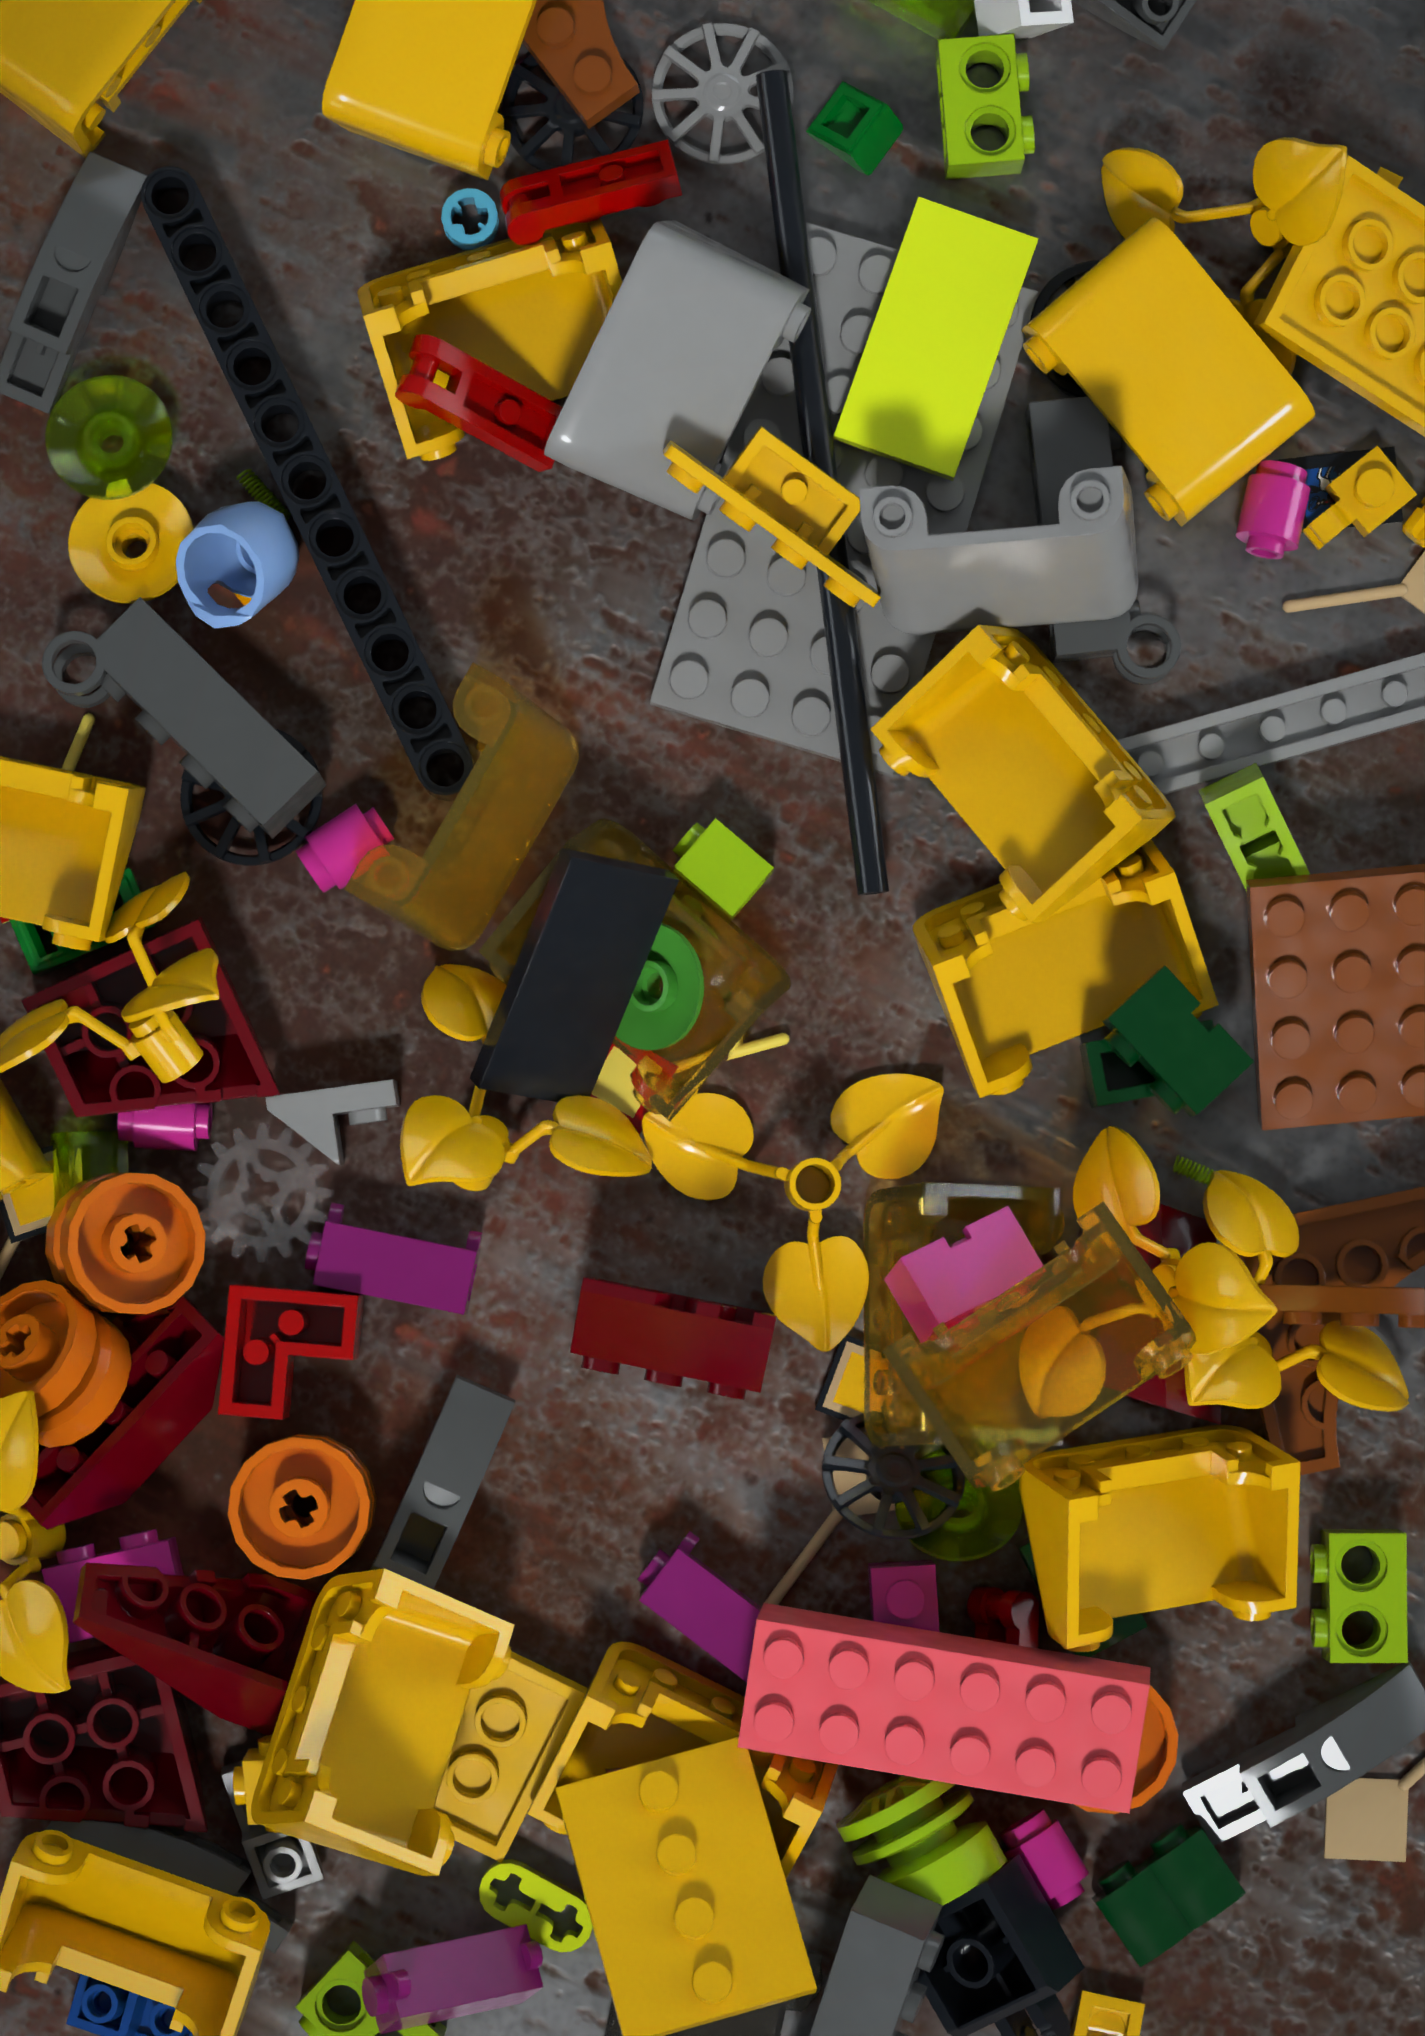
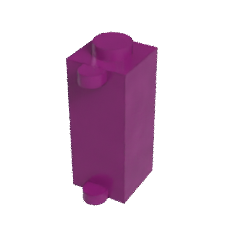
M333 1202L330 1205L323 1233L312 1231L306 1254L305 1269L315 1271L313 1285L462 1315L468 1314L480 1254L482 1232L470 1230L466 1248L342 1224L345 1205Z
M689 1531L670 1556L659 1549L637 1578L639 1582L646 1586L639 1596V1601L747 1682L756 1619L762 1607L690 1553L700 1538Z
M527 1924L383 1954L364 1970L365 1978L362 1982L364 2005L368 2014L376 2017L379 2033L384 2034L521 2004L543 1988L539 1967H541L543 1962L542 1950L537 1941L531 1942Z

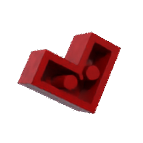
M244 1284L229 1285L218 1414L278 1420L290 1417L295 1356L355 1360L359 1358L364 1295Z

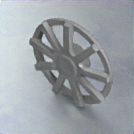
M709 22L702 24L701 27L687 32L671 46L669 45L657 65L652 82V104L656 120L668 140L681 152L696 160L723 165L740 163L754 158L764 152L765 147L764 139L760 140L743 115L745 108H753L760 111L759 99L750 94V89L757 85V74L770 70H785L788 75L792 107L794 97L793 82L788 63L776 46L761 35L760 31L752 27L747 28L730 23L713 24ZM716 36H730L744 40L730 66L726 67L721 63ZM705 39L710 69L708 71L702 70L683 56L681 52L693 43ZM755 45L769 57L774 65L751 75L743 76L741 73L742 67ZM674 63L693 77L697 82L696 87L663 89L665 77L671 64ZM696 101L698 107L676 128H673L666 115L664 102ZM704 117L713 120L709 152L698 149L683 139ZM733 120L750 147L734 153L720 154L724 123Z

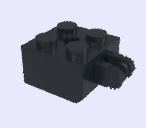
M1018 1854L1008 1859L1003 1867L987 1880L942 1906L934 1931L945 1935L944 1941L931 1972L929 1973L921 1969L917 1981L927 1986L925 1995L946 2032L952 2036H967L995 2023L1001 2036H1039L1036 2032L1037 2029L1040 2030V2035L1070 2036L1072 2030L1070 2026L1071 2021L1068 2020V2015L1064 2013V2008L1056 1993L1062 1990L1085 1967L1021 1856Z

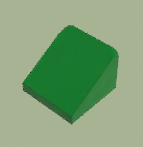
M842 81L806 132L810 137L853 168L869 176L902 133L903 124L888 104Z

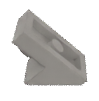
M393 1079L265 1097L269 1112L341 1166H344L338 1115L348 1114L349 1125L387 1121L386 1108L401 1107L398 1083Z

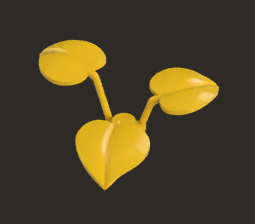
M1294 137L1274 139L1262 146L1254 160L1253 185L1258 198L1247 203L1192 211L1178 208L1183 197V183L1173 166L1164 158L1148 150L1131 147L1119 148L1106 154L1102 159L1103 166L1101 168L1104 197L1109 215L1116 229L1125 239L1153 217L1161 220L1174 233V221L1180 224L1252 215L1250 228L1253 236L1260 244L1273 247L1274 252L1242 287L1240 301L1232 298L1228 299L1288 373L1292 375L1297 354L1253 326L1266 300H1254V294L1277 265L1288 256L1293 244L1297 246L1313 244L1322 239L1329 231L1343 191L1347 147L1337 144H1319Z
M186 871L171 877L161 885L149 888L134 896L116 910L111 917L105 942L113 943L127 936V941L148 986L134 996L121 1012L125 1022L130 1023L129 1029L133 1033L131 1039L125 1038L78 1006L68 1008L64 999H59L27 1013L11 1024L0 1035V1073L44 1050L71 1023L85 1025L120 1048L130 1061L141 1055L162 1083H168L179 1078L199 1062L203 1056V1050L173 1009L211 1000H219L216 979L219 962L218 956L213 949L205 948L180 959L156 976L142 944L145 927L165 918L185 895L190 883V876Z
M457 964L436 965L422 987L421 1002L428 1019L436 1028L455 1039L462 1041H477L481 1039L483 1044L507 985L493 975L478 968ZM476 1085L469 1112L452 1098L441 1095L425 1096L414 1101L409 1107L401 1128L400 1153L407 1186L431 1182H453L457 1186L469 1191H482L489 1187L504 1162L514 1164L523 1150L545 1135H552L549 1141V1148L555 1158L565 1165L584 1173L599 1176L632 1177L650 1173L652 1169L650 1154L631 1121L615 1106L590 1096L576 1095L561 1099L553 1109L554 1121H541L514 1143H510L508 1138L509 1132L503 1122L489 1115L480 1116L486 1090L479 1089Z
M900 1073L872 1076L856 1082L841 1093L830 1113V1125L833 1132L848 1145L830 1162L821 1158H809L796 1163L790 1170L743 1158L753 1143V1126L743 1107L724 1095L716 1093L693 1094L664 1107L649 1111L642 1118V1132L646 1148L659 1173L677 1191L691 1198L716 1200L726 1197L735 1187L738 1169L784 1181L785 1193L789 1201L798 1209L808 1211V1244L799 1241L788 1242L774 1251L764 1267L762 1277L764 1297L770 1310L780 1322L804 1338L817 1350L827 1352L845 1338L857 1321L867 1296L869 1271L862 1250L849 1237L833 1236L820 1242L819 1228L823 1218L821 1209L829 1207L838 1198L841 1191V1177L838 1171L855 1154L862 1170L875 1178L899 1179L918 1170L929 1157L936 1140L939 1110L944 1089L939 1082Z
M1108 1126L1100 1131L1083 1158L1076 1173L1073 1186L1074 1210L1083 1229L1092 1237L1098 1240L1112 1241L1124 1232L1130 1243L1161 1258V1263L1153 1269L1148 1282L1149 1292L1155 1301L1148 1305L1091 1320L1083 1328L1075 1314L1069 1310L1057 1309L1046 1314L1032 1328L1023 1350L1022 1379L1026 1397L1034 1414L1042 1422L1046 1423L1055 1420L1076 1419L1089 1412L1103 1396L1108 1383V1361L1105 1351L1096 1340L1092 1339L1101 1330L1154 1315H1168L1169 1331L1179 1346L1195 1354H1211L1228 1349L1249 1338L1278 1312L1275 1304L1259 1288L1245 1263L1227 1246L1212 1242L1201 1243L1188 1250L1181 1258L1177 1248H1166L1139 1232L1137 1226L1151 1222L1159 1211V1181L1150 1159L1141 1146L1129 1133L1118 1127Z
M1219 1170L1212 1172L1210 1182L1203 1195V1211L1207 1224L1216 1239L1235 1253L1246 1257L1258 1256L1259 1265L1253 1279L1258 1286L1259 1284L1264 1285L1273 1265L1272 1255L1288 1258L1298 1249L1299 1230L1296 1220L1283 1199L1260 1181L1233 1171ZM1340 1320L1331 1321L1321 1329L1319 1333L1320 1346L1316 1344L1307 1345L1276 1361L1272 1357L1270 1343L1258 1332H1255L1239 1344L1220 1352L1195 1354L1185 1350L1184 1355L1185 1387L1189 1406L1225 1405L1243 1409L1266 1407L1280 1394V1372L1307 1359L1319 1360L1316 1372L1320 1383L1331 1394L1353 1406L1376 1411H1399L1409 1404V1392L1393 1354L1380 1337L1364 1326H1340Z
M21 1391L0 1398V1511L8 1513L0 1518V1559L10 1565H20L0 1584V1596L2 1598L0 1600V1676L13 1685L28 1691L60 1693L71 1689L67 1672L69 1636L66 1614L58 1595L51 1587L37 1580L23 1579L28 1574L41 1570L39 1560L53 1558L56 1556L57 1551L63 1549L66 1541V1529L64 1524L50 1529L42 1527L23 1506L31 1496L36 1482L39 1431L34 1392Z

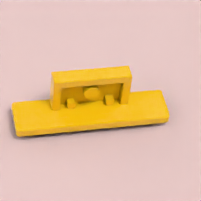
M761 425L723 478L670 440L663 450V455L672 461L666 470L668 474L696 494L704 485L725 500L719 508L724 515L748 532L752 530L756 523L777 538L771 546L774 551L801 570L808 561L829 575L823 586L854 608L859 600L862 599L874 608L881 598L878 591L829 555L860 512V497Z

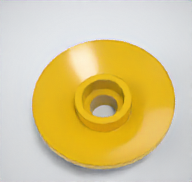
M128 481L118 482L108 486L106 499L90 497L78 510L71 524L68 537L70 561L82 583L96 595L117 603L133 604L139 597L146 602L163 595L178 583L176 557L179 545L194 529V526L182 502L164 487L151 483L133 495ZM137 541L147 544L146 551L137 558L126 556V550L130 544Z

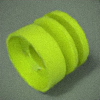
M901 1775L867 1795L856 1809L836 1824L844 1842L855 1841L873 1833L872 1837L852 1852V1857L857 1865L873 1863L886 1858L890 1865L882 1870L876 1878L940 1905L951 1902L987 1880L1003 1867L1007 1859L986 1820L956 1827L953 1820L959 1817L974 1802V1798L969 1789L960 1790L940 1798L943 1793L955 1785L951 1783Z

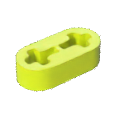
M505 1859L502 1863L496 1862L492 1864L482 1877L479 1887L480 1902L484 1910L493 1918L509 1927L527 1924L531 1939L558 1952H572L582 1947L589 1939L593 1927L585 1898L578 1892L531 1866L514 1859ZM510 1873L521 1878L519 1890L535 1900L532 1907L517 1899H511L506 1907L499 1905L496 1902L498 1890L490 1885L494 1878L505 1881ZM541 1904L556 1912H562L567 1904L574 1906L577 1909L575 1921L582 1926V1929L578 1933L573 1930H567L562 1938L552 1933L554 1921L538 1911Z

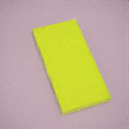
M918 196L833 439L953 481L1039 238Z

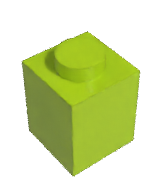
M716 818L706 829L696 822L673 849V852L681 858L675 864L674 872L731 920L736 917L774 871L773 866Z

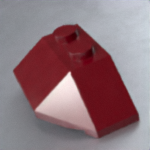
M181 1296L173 1305L152 1313H124L117 1315L111 1322L129 1342L132 1364L127 1387L114 1411L91 1434L71 1445L48 1448L39 1444L35 1486L31 1496L23 1506L42 1527L50 1529L125 1503L213 1408L225 1338L184 1296Z

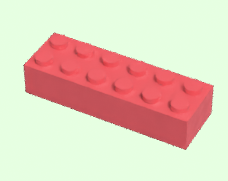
M763 1603L756 1619L737 1747L1130 1814L1150 1688L1151 1667Z

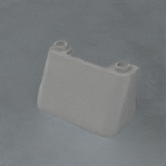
M675 220L656 222L648 231L632 261L550 433L544 455L571 469L692 521L699 517L701 511L710 515L721 497L705 485L696 494L668 474L666 470L672 461L663 455V450L671 440L719 475L721 469L719 461L773 350L777 349L784 339L794 343L808 320L811 308L804 305L803 302L810 289Z
M1122 466L1090 468L1076 472L1068 478L1059 493V524L958 533H929L925 505L916 493L905 487L880 486L859 488L861 523L877 590L881 596L880 603L883 614L894 628L905 634L923 635L972 631L978 624L1010 628L1108 620L1123 615L1132 607L1137 598L1138 572L1132 488Z

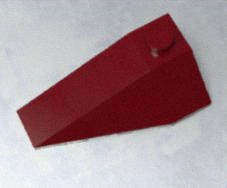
M86 1562L80 1570L73 1623L217 1717L265 1735H273L306 1628L319 1593L268 1574L247 1573L243 1579L216 1578L214 1571L195 1569L190 1576L162 1574L156 1567Z

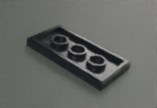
M566 848L561 849L471 1073L470 1079L479 1089L553 1102L576 1095L591 1096L679 882V879L670 870Z

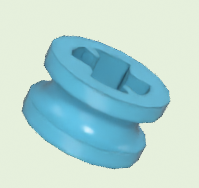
M473 188L458 190L447 198L442 207L441 220L446 237L453 245L462 250H472L488 245L494 240L499 228V217L495 202L485 192ZM468 204L475 205L479 215H488L487 224L484 225L479 222V233L472 235L465 233L462 224H452L454 215L463 216L461 207Z

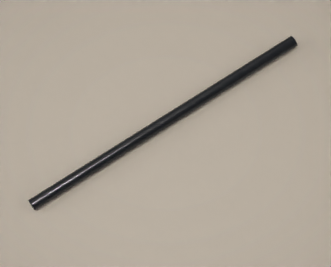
M770 70L757 74L756 83L780 274L810 289L803 302L804 305L811 308L808 320L794 343L789 341L803 457L838 481L788 75L785 70ZM844 533L829 555L849 569ZM817 567L857 894L860 896L889 892L855 612L853 607L823 586L829 575Z

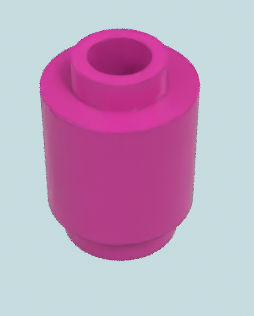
M1264 460L1257 464L1256 473L1250 475L1247 480L1236 530V537L1240 541L1247 543L1246 552L1266 559H1282L1284 551L1298 549L1311 490L1305 484L1308 474L1305 469L1294 464L1274 460Z
M355 803L307 835L305 838L308 843L296 850V853L318 887L325 893L336 885L340 890L390 858L391 855L385 848V845L394 840V837L374 807L362 813Z
M211 1102L155 1107V1109L118 1113L119 1141H133L135 1148L197 1151L199 1139H210L213 1104Z
M1044 1808L1023 1817L999 1834L1006 1845V1848L1003 1850L1006 1859L1008 1860L1018 1854L1021 1856L1051 1910L1064 1906L1085 1891L1080 1881L1089 1874V1871L1058 1819L1050 1820Z

